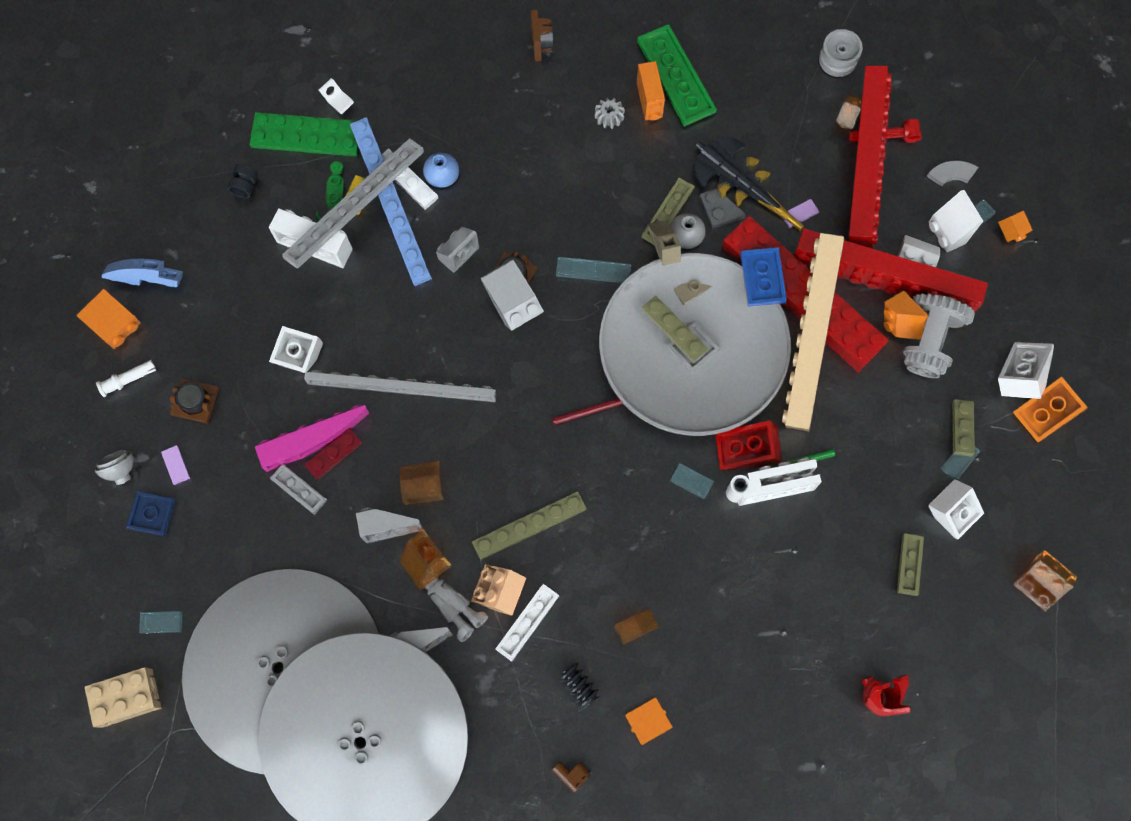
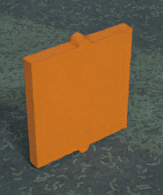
M656 697L625 715L632 727L631 732L635 733L641 745L673 728L665 715L666 711L662 709Z

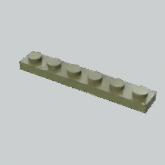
M575 492L472 541L480 560H483L586 511L587 508L579 492Z

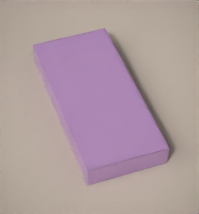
M811 199L788 210L800 222L819 213ZM784 219L789 228L793 227L792 224Z
M177 445L161 452L174 485L190 479Z

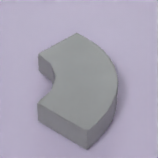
M949 161L933 168L927 177L940 186L952 180L968 183L979 167L964 161Z

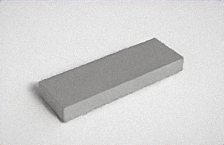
M284 464L270 477L273 482L314 515L327 501L325 497Z

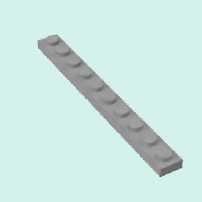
M409 138L282 254L283 259L298 269L423 154V147Z
M319 370L306 372L304 377L308 385L496 402V390L489 386L474 388L473 385L469 384L455 386V384L445 382L442 385L436 384L434 381L421 383L414 379L400 381L394 377L379 379L378 376L374 375L360 377L358 374H349V376H346L339 372L325 374Z

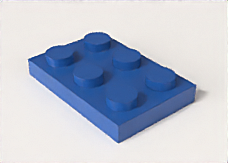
M779 247L741 251L740 257L748 307L786 303L787 298Z

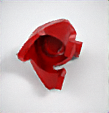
M901 675L892 680L895 685L893 689L890 688V682L874 681L873 676L861 679L865 687L863 703L871 712L879 716L910 713V706L901 705L909 686V676Z

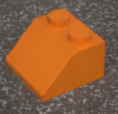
M905 291L885 301L883 323L885 329L895 337L921 340L928 314Z

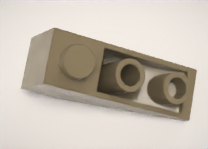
M661 221L647 224L662 266L681 262V245L676 233L668 223Z

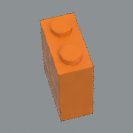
M656 61L638 64L636 84L645 120H657L663 117L665 97Z
M105 289L76 315L113 349L123 344L125 338L130 333L135 332L141 323Z

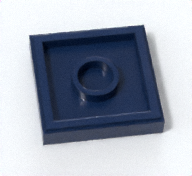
M137 491L126 529L166 537L176 499Z

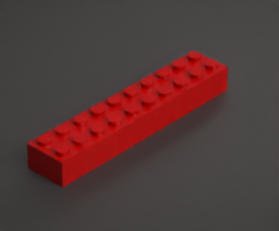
M865 66L849 231L850 242L872 249L873 245H877L878 241L877 230L879 227V210L881 208L880 198L883 184L882 176L884 175L885 143L887 142L888 110L890 109L892 73H888V66Z
M748 216L724 239L721 249L737 264L742 266L741 251L779 247L787 298L786 303L782 304L801 320L802 314L806 315L803 305L805 295L809 296L810 293L807 291L809 276L813 277V273H810V269L755 220ZM834 292L825 343L859 373L884 348L889 340Z
M803 228L793 255L807 268H810L812 257L816 258L817 255L814 254L815 239H820V233ZM845 240L843 242L837 278L847 279L854 284L860 283L867 285L871 289L884 290L891 295L905 291L912 299L917 294L950 297L960 301L961 304H967V307H971L974 313L983 304L988 283Z

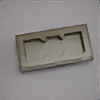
M692 280L690 283L674 288V291L684 306L712 286L700 284L699 281Z

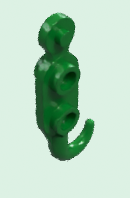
M338 161L331 164L330 169L333 174L327 181L326 202L329 210L334 208L343 199L344 180L340 176L343 171V165ZM316 211L315 217L319 221L322 217H320L319 212Z

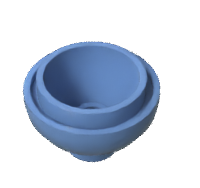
M439 152L432 154L426 159L423 174L426 181L432 186L447 187L457 180L459 165L452 155Z

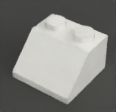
M905 235L897 256L936 267L940 257V247Z
M282 326L269 362L306 373L317 361L323 342L317 336Z
M955 479L928 505L934 518L956 539H959L984 514L973 488Z

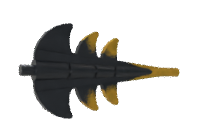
M725 137L716 139L707 145H704L701 141L696 144L695 147L701 153L695 160L694 174L700 185L706 187L708 180L718 175L720 178L717 187L722 198L725 197L727 190L735 186L737 187L735 193L737 206H740L741 202L747 196H750L787 220L799 231L802 230L805 225L793 217L760 185L765 178L770 176V172L757 171L751 175L748 173V170L758 164L759 160L753 157H741L737 160L733 158L738 151L745 149L746 145L743 142Z

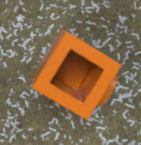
M1024 210L998 222L1007 242L1014 239L1016 242L1027 238V233L1033 231Z

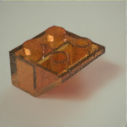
M424 529L407 542L400 559V563L420 591L452 566L432 537Z
M1044 550L1028 565L1013 585L1046 612L1073 588L1077 577Z

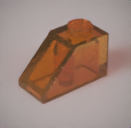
M848 94L836 120L839 126L849 129V127L853 128L861 111L862 99Z
M649 609L616 624L614 628L624 646L659 628Z

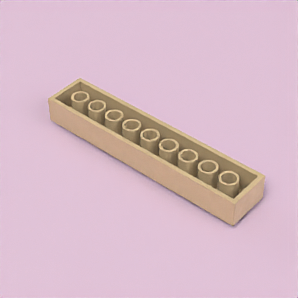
M820 233V239H815L814 254L817 255L816 258L812 257L810 273H813V277L809 276L807 291L810 293L809 296L805 295L803 305L806 315L802 314L800 329H803L802 334L798 333L796 343L799 353L795 352L793 366L796 369L795 372H791L789 381L790 385H792V391H788L786 397V404H789V408L784 410L782 419L783 423H786V428L807 432L810 429L842 254L843 236Z

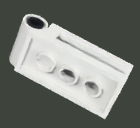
M803 458L798 460V463L790 464V462L778 464V467L775 468L764 466L759 468V471L748 473L746 476L737 475L727 487L726 496L731 502H738V505L742 506L813 491L821 483L820 474L813 476V471L817 468L816 460Z

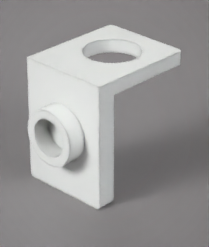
M332 78L319 89L327 102L340 114L345 112L354 103ZM330 86H334L333 93L327 95V88Z

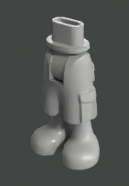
M433 575L423 585L428 590L427 594L439 608L441 616L448 623L454 622L457 626V638L460 642L468 639L474 631L461 618L460 613H463L475 628L480 627L488 619V615L485 612L472 610L469 607L470 601L463 594L454 590L449 584L444 583L443 579L439 580L436 575Z

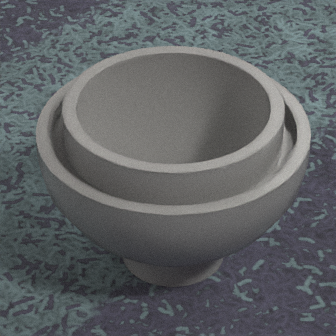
M680 214L670 224L683 249L697 247L705 237V225L694 214ZM690 224L691 228H687L685 225Z
M126 450L111 453L96 463L94 471L105 480L115 481L116 485L123 484L131 479L129 472L134 463L133 454L131 451Z

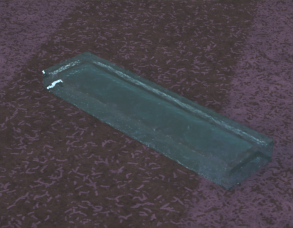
M558 257L556 268L557 277L623 283L630 276L631 264Z

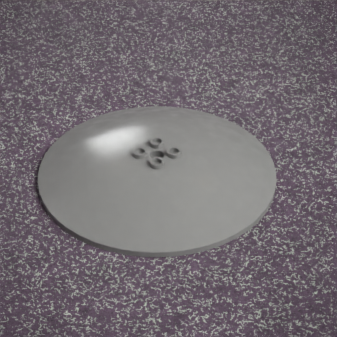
M685 253L681 254V262L662 266L660 259L653 261L631 274L620 285L610 299L603 315L599 335V350L603 370L610 386L631 412L645 422L668 432L689 436H705L737 428L753 419L769 405L780 389L788 370L791 338L787 319L780 304L748 307L741 265L714 255ZM692 280H697L700 284L712 286L684 306L674 291V288L690 283ZM655 295L709 348L695 363L641 310Z
M283 569L264 572L252 576L227 590L208 608L194 629L187 646L182 670V687L186 710L195 730L204 743L228 763L249 772L264 774L259 753V726L266 699L274 683L281 675V673L276 674L274 672V665L282 662L284 671L303 652L316 644L340 635L351 633L379 634L367 608L359 598L339 582L327 576L306 570Z
M377 633L340 635L316 644L303 652L289 664L274 683L263 707L259 726V753L265 777L277 800L297 821H428L446 803L455 789L467 754L468 728L466 714L458 691L448 674L431 656L420 648L399 638ZM355 738H365L366 746L358 747L355 744Z

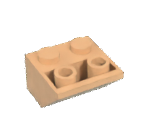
M485 564L471 602L500 613L513 615L526 577L510 569Z

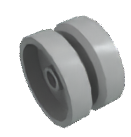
M838 29L831 32L825 38L819 55L821 68L827 74L835 77H844L851 74L855 70L863 50L859 36L846 29Z

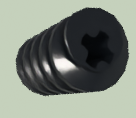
M576 662L561 674L560 683L567 682L566 690L572 688L570 696L577 695L575 703L582 701L580 710H582L600 696L596 697L598 689L591 690L593 682L586 684L588 675L581 677L584 670H576L579 664Z

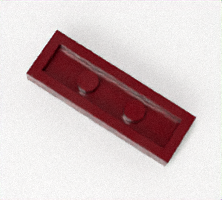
M349 428L304 465L316 480H319L363 443Z

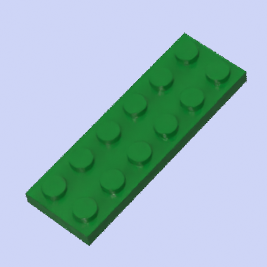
M669 24L637 37V42L648 62L656 61L662 88L683 126L716 113V107Z
M255 112L249 144L251 148L357 157L359 149L350 126L351 123L356 121Z

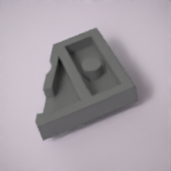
M718 189L700 194L699 198L712 229L745 219V213L726 196L722 198Z

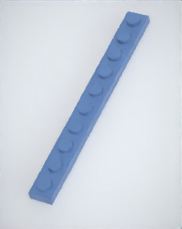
M366 117L351 123L350 126L369 174H371L384 162V159ZM392 181L378 196L414 286H417L432 278Z

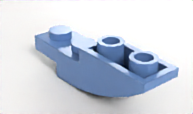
M154 259L117 261L108 264L102 273V278L139 286L142 280L169 287H178L183 276V271L165 268L164 261Z

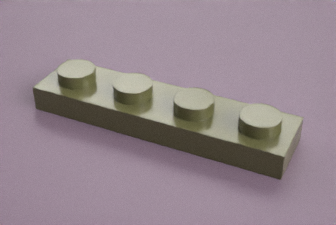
M678 178L649 224L666 221L670 226L695 186ZM647 227L642 234V238L654 245Z
M656 295L642 307L641 310L693 363L708 351L709 348Z

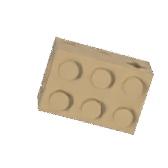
M144 667L85 686L93 727L103 728L161 709V703L158 701L159 694L156 681L152 677L154 676L153 669Z

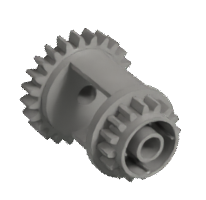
M917 294L913 297V300L928 314V319L920 345L905 347L904 355L906 357L904 363H906L907 369L912 373L928 378H939L940 374L944 375L946 373L947 367H951L953 362L951 357L941 352L949 327L959 328L971 324L975 313L974 310H971V307H967V304H961L960 301L950 297Z

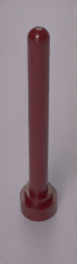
M615 398L554 417L552 423L557 425L619 406L623 403L619 398Z

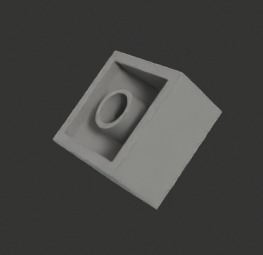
M465 227L455 230L451 234L450 239L438 247L436 252L438 260L455 273L479 249L477 233Z

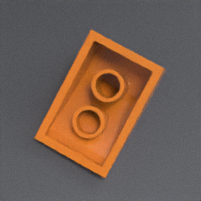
M1060 377L1045 388L1041 399L1032 398L1013 413L1034 439L1040 442L1088 407L1067 382Z

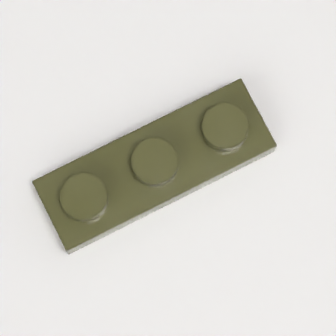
M954 399L952 402L953 455L973 457L975 454L974 401Z
M906 533L902 535L897 593L912 596L919 595L924 536Z

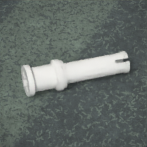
M149 360L122 374H113L111 378L105 381H98L96 385L101 395L106 397L108 393L117 389L121 390L127 383L157 370L152 360Z

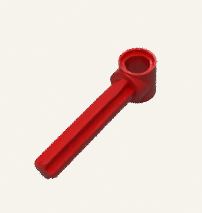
M909 119L901 127L887 128V139L902 137L907 143L921 140L919 120ZM859 130L850 131L849 140L851 142L858 141Z

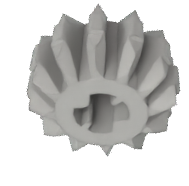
M607 97L606 102L600 100L599 105L595 107L594 117L597 119L598 125L603 124L604 129L607 126L613 129L614 125L619 127L620 121L624 120L623 114L625 109L622 107L621 102L616 103L615 98L609 101Z

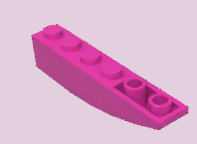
M356 405L345 413L338 412L333 417L319 419L314 422L315 424L308 427L306 425L301 426L292 433H282L276 439L261 441L260 445L255 446L262 468L268 472L280 467L282 464L286 465L324 448L347 429H352L369 414L365 405Z

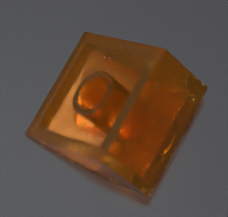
M439 461L401 466V496L405 505L443 500Z

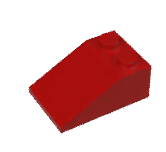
M772 421L738 427L716 434L720 470L755 468L783 463L778 426Z

